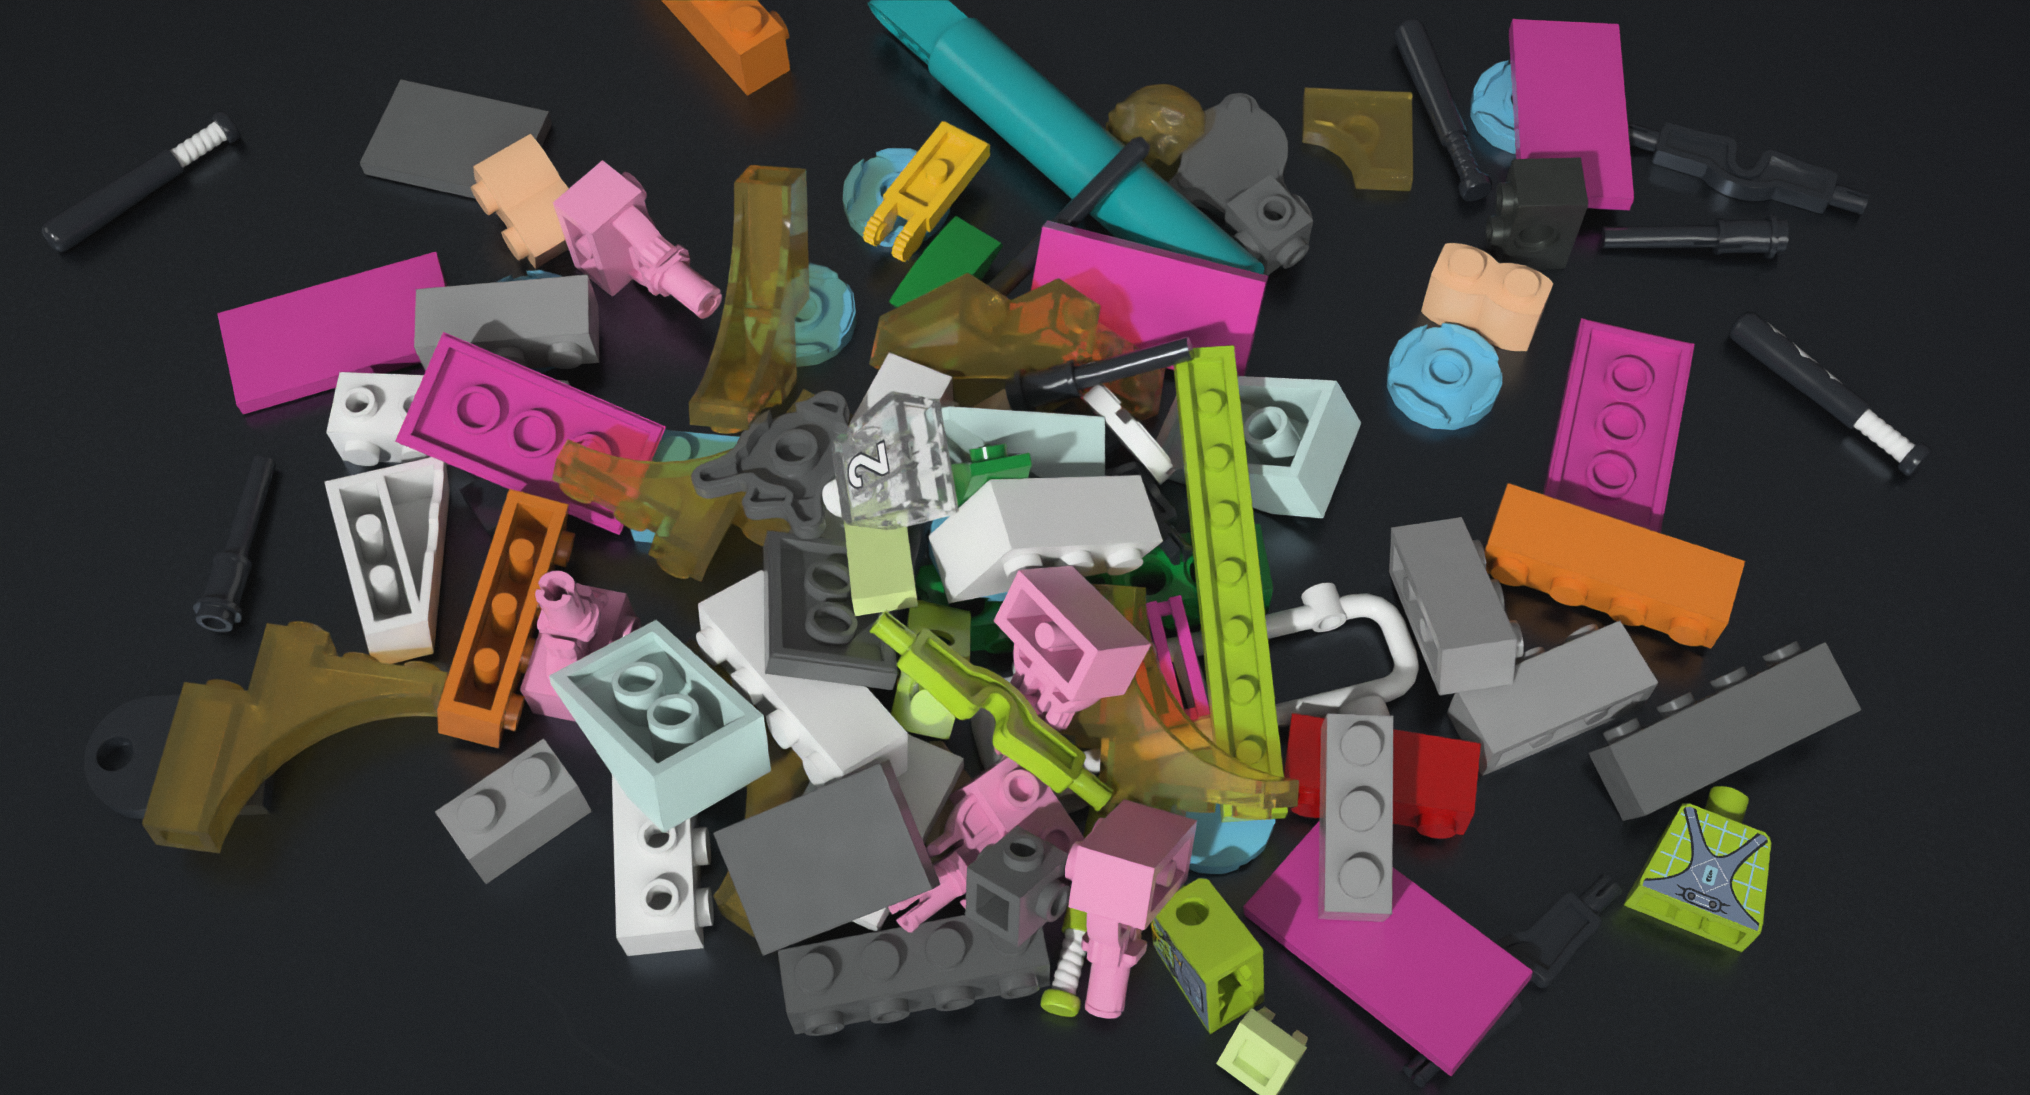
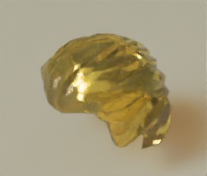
M1157 84L1145 86L1133 92L1123 102L1117 103L1116 108L1108 113L1109 120L1105 125L1106 130L1125 146L1133 138L1139 136L1144 138L1150 145L1149 154L1142 161L1151 167L1156 158L1167 165H1172L1189 144L1199 140L1204 135L1207 116L1200 103L1186 91L1172 85Z

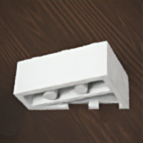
M430 457L325 481L335 527L373 669L433 654L450 496L446 463Z
M1141 475L990 479L928 536L948 603L1008 592L1018 571L1024 569L1073 566L1083 577L1106 572L1110 575L1125 574L1139 568L1143 564L1142 558L1163 542Z

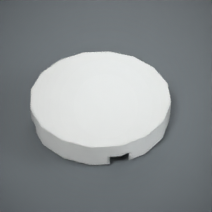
M1096 385L1083 396L1085 402L1097 416L1105 417V424L1118 437L1120 443L1138 462L1144 465L1147 472L1158 484L1161 485L1176 472V466L1171 462L1170 457L1140 422H1137L1125 408L1122 409L1119 405L1121 403L1119 399L1105 385Z

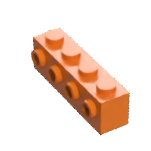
M661 0L747 96L790 71L786 40L789 39L788 29L779 14L773 10L768 12L759 3V0Z
M1509 483L1498 507L1484 548L1486 571L1500 583L1509 586L1524 585L1550 594L1559 603L1569 606L1583 605L1607 613L1613 620L1621 621L1624 625H1643L1668 634L1671 639L1680 644L1688 646L1702 645L1711 649L1728 624L1745 564L1743 560Z
M509 489L437 708L438 733L499 748L505 729L516 731L525 702V696L516 692L522 673H526L537 640L533 637L542 610L535 596L536 589L541 590L538 582L544 574L554 571L556 565L564 568L567 567L575 540V533L566 531L569 504Z

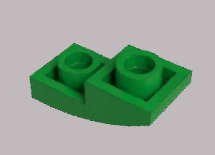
M955 216L918 258L896 289L889 303L940 334L958 306L957 302L965 295L968 289L972 292L976 290L1002 249L1003 244Z
M1007 443L969 449L971 461L951 464L955 486L941 488L945 512L956 511L990 479L1028 478L1032 466L1030 453L1008 454Z

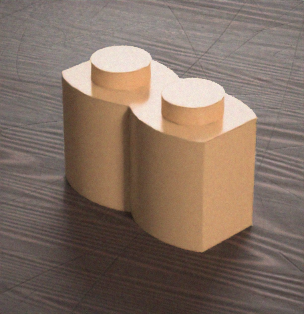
M531 134L473 166L474 177L477 182L471 186L473 195L487 215L496 212L505 223L507 229L502 231L501 234L517 260L520 261L527 257L536 269L569 250L553 202L569 188L560 178L552 162Z
M1447 243L1444 245L1431 273L1421 312L1440 326L1442 323L1458 324L1475 331L1488 343L1498 348L1510 351H1527L1554 283L1545 275L1530 267L1514 263H1498L1492 256L1478 248L1465 244Z

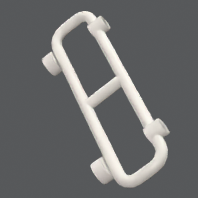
M1321 583L1303 592L1301 598L1304 606L1265 615L1268 639L1308 629H1313L1316 632H1326L1340 627L1349 619L1357 617L1371 618L1380 625L1394 660L1392 673L1384 678L1275 704L1278 729L1289 727L1292 713L1325 718L1327 713L1390 716L1386 702L1403 696L1415 683L1419 670L1417 651L1400 612L1383 597L1369 593L1350 594L1339 597L1336 586L1333 583ZM1202 632L1191 633L1196 657L1204 655ZM1178 637L1168 638L1166 640L1171 660L1174 662L1188 709L1193 708L1195 705ZM1151 642V646L1145 655L1148 668L1159 666L1154 642ZM1198 661V665H1199V669H1200V673H1201V677H1202V681H1203V685H1204V689H1205V693H1206V697H1207V701H1208V705H1209L1208 689H1207V685H1206V682H1205V679H1204V676H1203V673H1202V670H1201V667H1200V664H1199V661ZM1013 662L1012 665H1011V667H1012V671H1013V674H1014V673H1015V666H1014V662ZM1013 676L1004 679L1010 683ZM980 708L971 718V728L980 761L984 769H987L1002 759L1004 754L997 755L992 743L996 724L994 716L985 708ZM1211 718L1195 721L1193 725L1083 751L1086 755L1083 767L1092 774H1098L1107 769H1119L1212 746ZM1068 787L1061 794L1051 789L1067 813L1078 811L1089 805V803Z

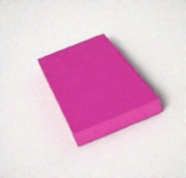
M1512 19L1509 28L1516 159L1581 158L1588 198L1587 208L1630 210L1634 201L1619 24Z
M1047 220L1042 227L1024 331L1068 343L1073 338L1126 353L1189 337L1193 348L1234 345L1237 376H1245L1269 276ZM1173 366L1165 367L1174 370Z
M437 252L217 313L236 405L242 414L336 388L339 372L385 374L421 363L414 348L416 289L447 287Z
M1581 318L1575 337L1543 495L1661 533L1694 344Z
M443 332L395 442L507 489L569 504V515L620 535L666 427Z
M1319 821L1243 906L1244 916L1444 1072L1452 1076L1531 980L1533 971L1393 867L1392 915L1384 922L1318 919Z

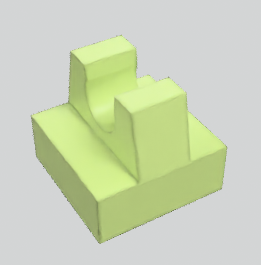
M1265 1006L1259 1011H1255L1253 1008L1250 1009L1239 1023L1216 1064L1257 1094L1278 1095L1307 1049L1305 1045L1308 1037L1298 1030L1290 1036L1271 1022L1275 1013Z

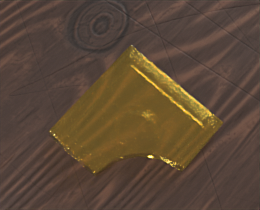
M1305 88L1303 96L1302 142L1323 146L1340 156L1352 171L1356 189L1410 191L1413 182L1412 93Z

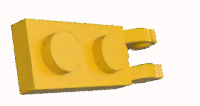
M942 121L883 194V202L876 209L874 215L870 217V220L867 221L866 227H864V241L876 247L880 245L884 238L893 230L896 219L900 216L908 220V222L896 237L891 254L902 262L909 260L913 253L921 246L926 231H932L990 157V144L946 121Z

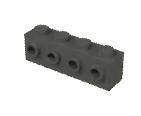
M1798 640L1762 656L1768 667L1752 675H1749L1746 667L1742 666L1710 681L1715 692L1696 701L1690 691L1659 705L1656 708L1662 718L1642 727L1638 717L1603 732L1608 744L1588 754L1622 820L1625 821L1648 815L1861 711L1826 642L1802 650Z
M965 915L921 923L912 933L899 927L778 950L788 1019L795 1034L805 1033L810 1036L832 1034L842 1030L845 1025L869 1020L873 1023L895 1022L908 1017L910 1012L936 1008L939 1011L958 1010L972 1005L975 1000L999 995L1006 999L1025 997L1036 993L1041 987L1050 986V963L1042 927L1017 948L965 917Z

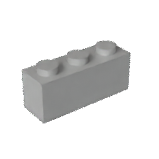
M588 275L416 289L414 348L425 371L443 332L530 369L544 367L572 369L581 364L599 363V309Z
M1462 517L1392 527L1389 573L1438 694L1446 695L1513 684L1515 658L1522 657L1524 650L1522 632L1516 620L1509 621L1504 611V596L1499 581L1497 579L1490 580L1488 576L1485 553L1480 540H1472Z
M1621 621L1601 629L1596 624H1591L1573 632L1565 639L1564 644L1547 652H1545L1543 647H1536L1524 652L1522 657L1515 658L1513 684L1455 693L1447 715L1462 740L1481 743L1479 771L1484 776L1644 707L1658 681Z
M1327 713L1321 726L1318 919L1384 922L1392 915L1393 716Z

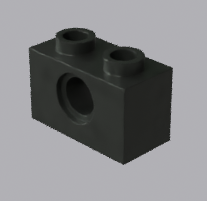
M1581 158L1512 159L1506 182H1499L1496 188V214L1489 215L1486 222L1488 249H1496L1498 263L1520 264L1535 270L1565 269L1588 207Z

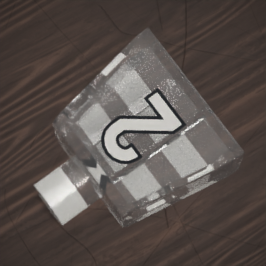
M892 391L886 394L834 439L831 450L836 479L824 486L822 496L827 509L832 514L842 517L847 525L894 530L951 516L959 512L939 399Z

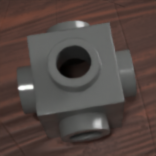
M1270 173L1227 203L1224 231L1264 265L1263 275H1269L1280 266L1284 269L1292 267L1305 256L1309 250L1313 219L1305 201L1296 194L1290 195Z
M1017 825L996 844L991 843L980 852L977 859L967 867L965 917L1018 948L1047 921L1053 922L1057 920L1065 911L1071 888L1068 886L1069 880L1065 878V866L1069 854Z

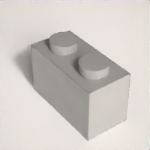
M544 738L435 811L485 884L592 812L578 785Z

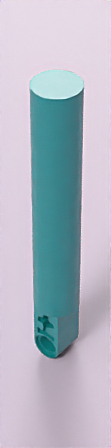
M871 0L868 3L870 10L882 25L928 65L930 74L1071 199L1125 147L1124 144L976 18H968L949 0ZM1143 161L1090 213L1097 222L1116 238L1264 274V265Z

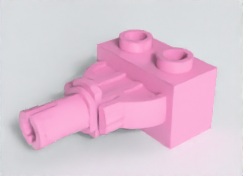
M602 160L553 202L574 266L583 274L588 275L593 282L612 297L633 279L641 285L647 286L648 290L655 296L659 293L664 297L671 294L701 319L709 317L719 307L722 301L721 290L690 267L691 260L686 248L680 244L674 246L662 237L656 229L653 220L648 215L645 199L647 198L646 191L630 173L623 172L619 174Z
M1073 566L1019 570L994 619V622L1014 642L1015 673L1010 683L1030 702L1038 717L1057 731L1067 729L1075 712L1089 708L1101 698L1124 695L1151 646V643ZM994 747L997 755H1001L1002 753Z
M551 571L540 578L538 584L541 590L536 589L535 592L536 600L542 608L537 622L539 634L520 691L525 696V700L532 713L575 721L551 686L549 675L641 628L640 618L635 616L627 593L585 586L579 583L575 584L574 579L568 573Z
M1006 756L950 794L949 799L955 807L946 821L944 832L926 847L930 858L942 853L951 845L954 847L951 852L932 864L940 885L930 891L891 905L888 908L891 914H894L919 899L917 905L896 919L904 930L912 933L925 920L955 898L966 893L967 867L977 859L980 852L991 843L996 844L1017 825L1044 841L1052 843L1067 854H1069L1076 841L1082 842L1085 838L1051 788L1034 774ZM965 897L964 899H962V900L960 901V903H961L962 906L966 909V897Z
M1124 799L1106 818H1099L1092 832L1082 842L1076 841L1073 844L1066 861L1065 878L1072 881L1068 907L1087 912V932L1082 936L1081 948L1087 951V959L1092 962L1085 1000V1010L1090 1014L1101 1018H1116L1121 1015V1011H1124L1130 968L1137 964L1147 948V941L1141 939V932L1147 928L1187 880L1197 820Z

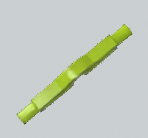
M887 609L876 620L869 632L875 634L901 655L897 662L898 668L926 689L959 720L970 719L980 708H985L994 716L996 724L992 743L999 752L1034 774L1056 793L1061 794L1067 787L1093 806L1096 811H1099L1109 801L1114 789L1107 786L1083 767L1086 759L1085 753L1038 717L1030 702L1011 683L986 668L971 664L927 628H923L916 635L891 615Z

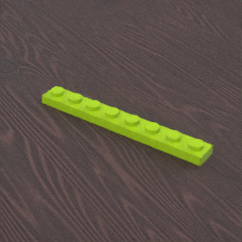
M1234 345L1193 348L1194 360L1173 365L1221 822L1281 819L1286 817L1288 808Z

